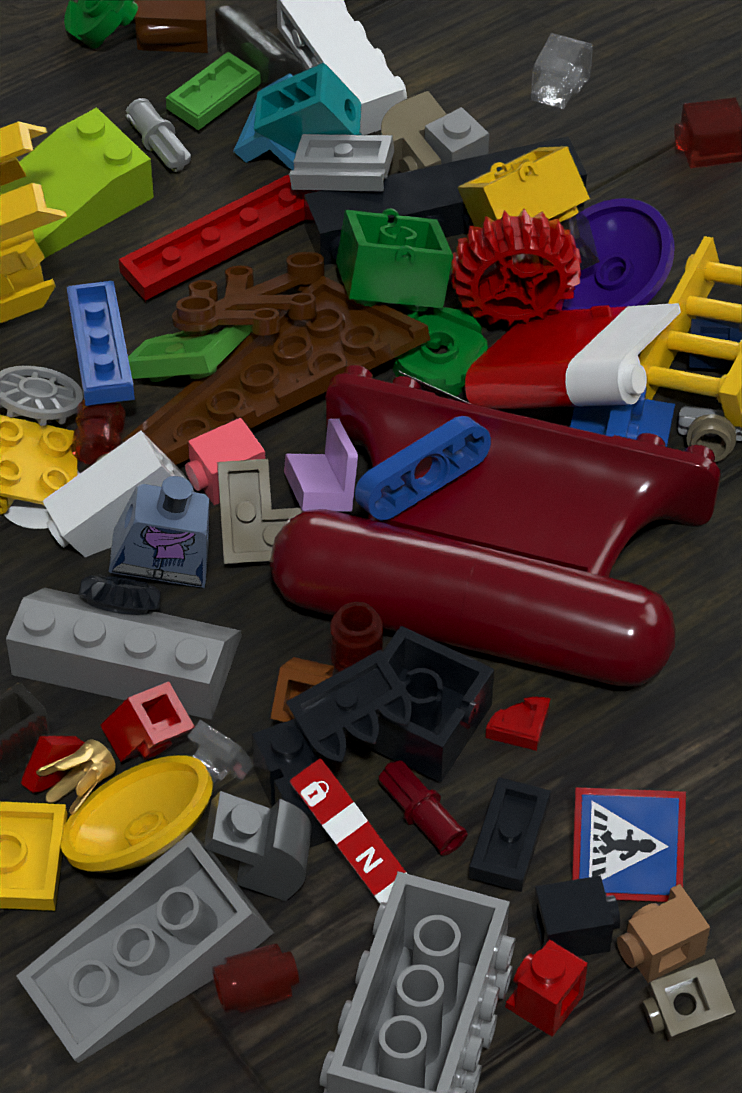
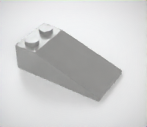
M192 832L187 834L17 975V978L73 1059L78 1063L228 971L274 933L214 853L203 849L204 844Z

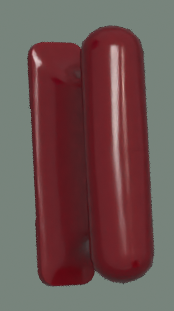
M350 365L345 368L344 373L337 374L331 378L326 391V425L328 426V419H339L353 446L366 449L372 462V468L458 416L470 417L486 428L490 433L491 446L487 456L478 465L390 519L379 520L369 514L368 519L327 509L306 510L288 519L274 539L269 563L273 580L285 600L300 608L397 631L400 626H403L433 641L615 686L639 687L659 675L675 648L676 628L673 613L660 594L642 585L609 578V575L620 552L630 538L650 522L665 520L682 525L699 526L710 521L714 513L721 477L720 469L714 463L715 454L711 449L703 445H691L685 451L665 447L664 440L651 433L640 434L636 440L617 435L610 437L436 396L433 392L421 390L420 384L410 377L399 376L392 383L373 379L372 373L359 365ZM426 457L419 462L415 469V479L423 477L430 470L432 457Z

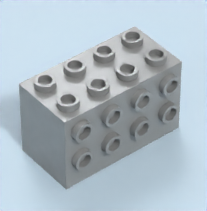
M397 872L387 903L381 902L373 927L375 938L370 951L365 950L361 956L355 980L358 986L353 1000H347L343 1007L338 1025L340 1037L335 1051L327 1053L322 1067L320 1086L325 1087L324 1093L476 1092L482 1065L478 1064L482 1048L489 1049L498 1017L494 1014L498 998L505 999L513 971V966H510L516 938L507 936L509 901L403 872Z

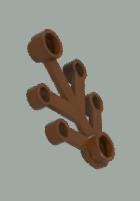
M315 252L292 254L286 259L287 273L255 286L253 269L251 267L242 265L229 267L225 270L226 292L225 297L221 300H218L217 284L214 281H194L188 286L189 296L180 299L176 303V311L172 314L173 326L182 330L188 336H204L209 334L218 325H251V331L254 334L267 336L280 331V313L278 310H288V316L294 320L311 319L317 314L316 297L313 294H276L290 288L304 291L322 276L325 277L324 257Z

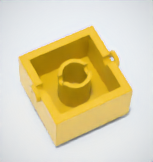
M567 146L539 147L506 164L502 162L494 163L490 168V172L457 187L474 226L480 228L483 227L485 216L495 221L501 219L504 210L510 217L518 216L523 209L526 210L530 217H534L543 211L548 221L559 219L562 222L578 214L577 205L590 199Z

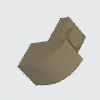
M429 91L395 104L383 117L381 135H393L394 154L388 175L399 171L404 173L441 164L439 156L424 139L425 126L447 114Z

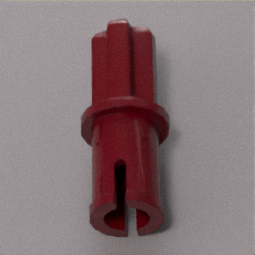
M403 761L390 762L384 767V770L378 776L379 783L405 811L404 819L408 824H416L437 847L438 852L442 856L457 850L466 840L468 833L441 805V795L436 790H428Z

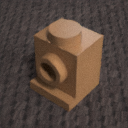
M681 884L670 888L667 902L661 905L657 903L648 904L631 917L628 921L627 933L617 937V946L624 961L631 968L637 966L647 983L705 955L710 926Z

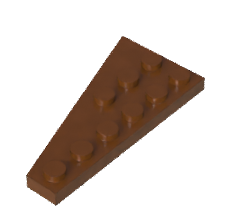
M322 276L301 292L310 293L316 297L317 314L315 317L308 320H294L288 316V310H279V332L267 336L251 333L217 366L216 372L207 377L195 379L122 439L123 443L139 431H142L177 465L189 459V440L238 418H242L249 429L326 392L331 378L337 374L344 373L345 368L350 365H359L370 370L429 341L428 325L382 303L372 307L358 304L354 299L348 298L344 285Z

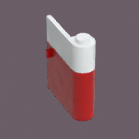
M679 303L610 307L609 305L592 306L590 309L548 311L545 319L535 316L530 318L528 324L520 320L471 364L465 378L467 399L473 405L494 410L632 405L638 401L647 384L646 371L640 364L638 354L681 313Z

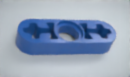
M458 416L367 471L357 483L355 489L356 502L374 518L379 520H387L398 515L482 462L491 446L490 433L470 417ZM426 457H432L430 470L423 477L415 479V469L419 462Z

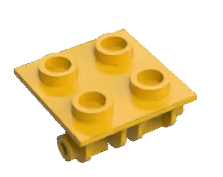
M0 415V515L8 511V507L12 505L15 499L44 505L43 500L77 476V431L50 425L40 426L36 422Z

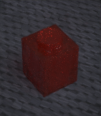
M736 97L683 104L681 123L675 124L674 137L678 151L684 150L690 168L742 162V112Z

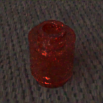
M359 601L349 602L343 605L331 620V660L336 669L341 672L380 649L383 652V622L375 609L367 603Z
M277 943L225 957L224 964L212 967L213 979L223 1011L237 1008L238 1012L241 1013L292 998L291 986L300 983L297 966L291 951L282 953Z

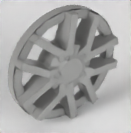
M14 366L0 371V408L4 407L7 409L8 417L14 418L22 415L35 418L40 426H46L47 420L55 419L59 424H64L66 417L76 412L80 413L83 391L70 377L58 371L38 366Z

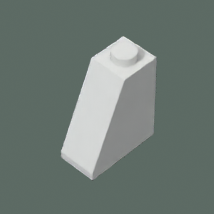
M139 431L43 500L52 518L46 523L47 527L62 547L71 544L84 557L111 548L113 530L136 486L148 484L162 487V483L167 477L181 476L185 479L187 478L142 431Z

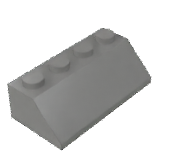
M42 588L23 597L6 637L11 673L14 676L126 700L128 697L169 681L188 715L212 720L242 636L241 630L154 611H148L144 615L110 612L89 605L87 599L80 595Z

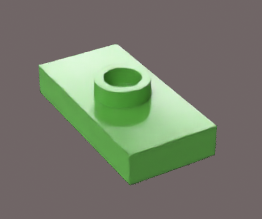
M227 52L166 97V109L197 130H200L260 85V72L230 52Z

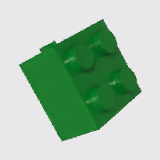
M392 208L386 209L382 213L345 210L336 264L348 298L354 299L358 304L370 307L384 302L400 304L402 307L412 311H426L428 307L443 308L453 253L438 220L400 216ZM388 215H394L393 223L387 222Z

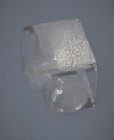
M551 33L533 66L531 100L565 109L572 93L579 94L583 83L588 82L590 79L593 44Z

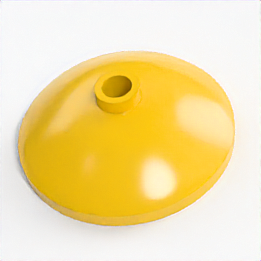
M175 755L153 759L120 773L92 792L77 811L69 817L60 843L63 854L72 866L96 873H110L132 869L157 860L189 834L203 816L213 790V781L209 771L203 762L197 758Z

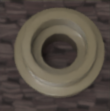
M715 414L700 416L692 421L688 427V447L691 445L706 446L714 452V462L720 461L734 449L737 436L736 429L723 416ZM712 433L717 434L719 436L710 438L705 436V434Z

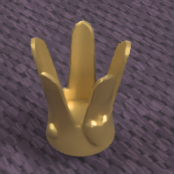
M93 739L87 740L74 754L36 771L37 775L45 776L59 770L65 771L72 768L45 796L46 802L55 803L75 789L78 797L69 809L71 815L77 811L97 783H100L115 772V761L111 754V749L106 748L102 743Z

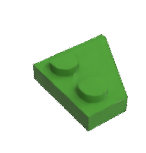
M227 325L222 331L204 336H188L183 331L174 334L147 339L128 356L132 379L149 378L151 382H159L179 375H189L192 379L207 377L216 372L217 366L252 332L251 325Z

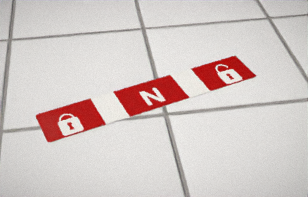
M318 759L293 777L290 783L379 903H387L397 872L406 874L407 872L324 761Z

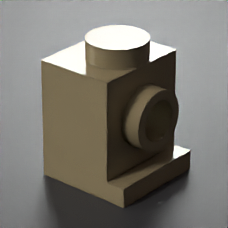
M714 958L651 981L647 988L651 997L642 1000L644 1012L652 1031L656 1033L664 1030L668 1042L715 1024L729 1021L736 1013ZM679 996L690 997L695 1004L694 1012L689 1015L679 1014L674 1008V1000Z

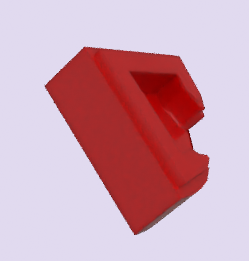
M527 697L524 698L522 703L512 705L504 710H498L488 722L485 738L537 751L550 710L551 698Z
M40 736L22 777L21 784L33 793L54 786L72 768L65 771L59 770L45 776L37 775L36 771L74 754L85 742L76 736Z

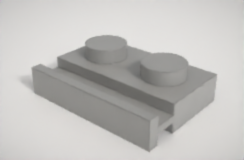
M302 134L293 162L294 170H291L289 174L292 190L383 191L384 178L387 179L394 154L393 135Z

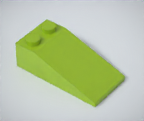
M97 107L59 127L33 149L34 151H31L19 161L26 173V177L0 186L1 195L30 183L42 185L46 207L66 211L67 217L33 230L35 241L45 258L154 198L151 159Z

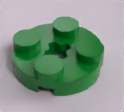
M70 0L64 19L66 31L90 48L96 49L119 25L126 26L133 20L137 13L138 5L133 0H78L77 3Z
M448 307L434 308L433 314H426L418 317L419 311L409 314V317L428 325L430 340L393 358V373L396 377L404 376L400 373L403 372L453 396L459 395L463 391V387H465V378L469 367L488 350L487 339L485 340L482 335V327L469 314ZM441 345L448 347L447 353L436 354L428 349H438Z

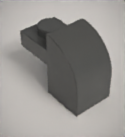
M220 791L211 800L203 849L240 861L237 885L287 901L305 881L312 825L302 810L282 799H279L272 808H268Z

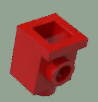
M169 681L128 697L100 725L120 761L137 758L142 755L144 760L155 757L172 745V739L189 733L195 728Z
M549 940L543 949L535 954H528L518 967L513 982L517 984V988L506 1001L505 1008L553 1037L584 996L588 963Z

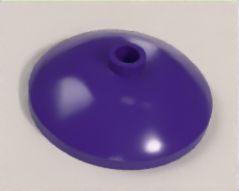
M628 198L606 200L581 211L563 226L564 229L570 230L571 235H573L582 262L580 263V284L575 286L574 298L564 299L562 310L590 309L592 306L609 305L610 307L646 305L661 289L669 275L675 251L673 233L667 221L658 210L645 202Z

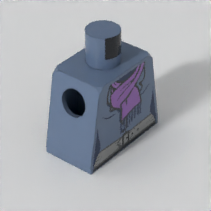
M181 476L167 477L163 481L162 487L148 484L136 486L113 530L109 573L205 588L209 549V497L202 493L193 492L192 484Z

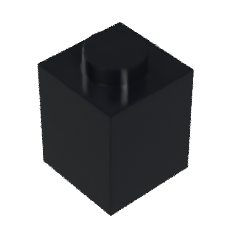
M601 875L535 886L532 915L541 949L551 940L577 957L610 952L613 929L620 928V912L616 897L614 895L606 896Z

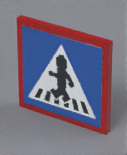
M575 787L572 880L601 875L606 896L614 895L616 900L667 902L670 888L681 884L683 887L686 792Z

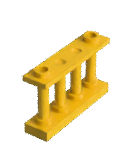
M704 236L695 254L689 256L685 266V273L668 304L679 303L681 313L639 355L640 364L644 367L647 376L645 399L652 400L659 387L716 397L718 402L722 404L725 418L734 426L742 428V340L735 342L688 333L691 328V319H696L697 316L742 324V304L707 298L715 282L742 286V267L720 263L713 237ZM678 351L734 361L729 373L724 374L721 378L669 369Z

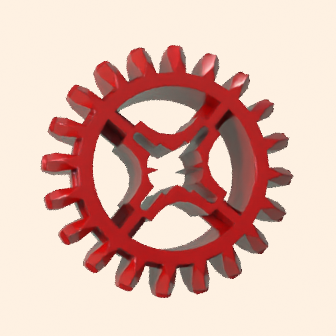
M525 209L518 216L510 217L504 210L501 219L494 221L485 216L482 228L469 226L468 238L458 239L457 252L453 253L451 262L452 285L456 289V294H458L462 307L469 308L474 318L485 315L490 325L499 319H503L509 328L514 320H523L528 324L530 318L535 316L545 319L549 309L562 311L564 299L574 298L575 286L580 284V263L582 261L573 235H571L570 230L564 229L559 219L548 221L543 211L534 217H530Z

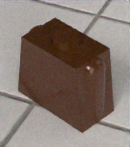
M133 0L138 5V10L130 23L136 24L138 50L208 53L205 0Z

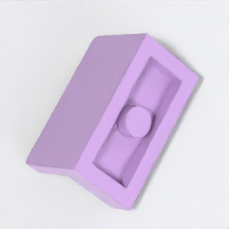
M328 419L325 454H286L284 473L302 511L313 509L352 511L358 454L339 419Z

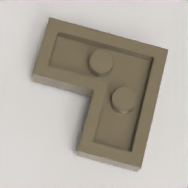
M268 459L217 462L224 564L270 561L276 535L288 519L304 511L301 508L272 509Z

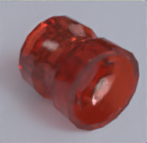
M85 400L79 403L75 418L78 428L75 429L71 442L72 454L78 460L93 465L99 457L113 451L122 444L119 434L123 431L126 413L120 403L113 402L85 406Z

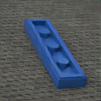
M114 281L66 287L85 406L135 400L133 380Z

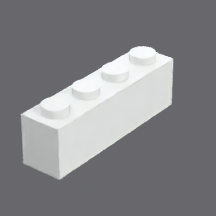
M277 0V28L306 70L325 63L359 98L362 105L360 132L362 135L381 130V123L387 111L395 104L407 99L406 88L399 76L394 77L388 69L379 48L374 49L370 44L362 24L359 21H354L347 12L344 0Z

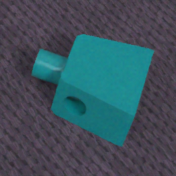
M321 63L257 92L254 131L296 153L302 134L362 135L360 132L362 105L359 98L325 63Z

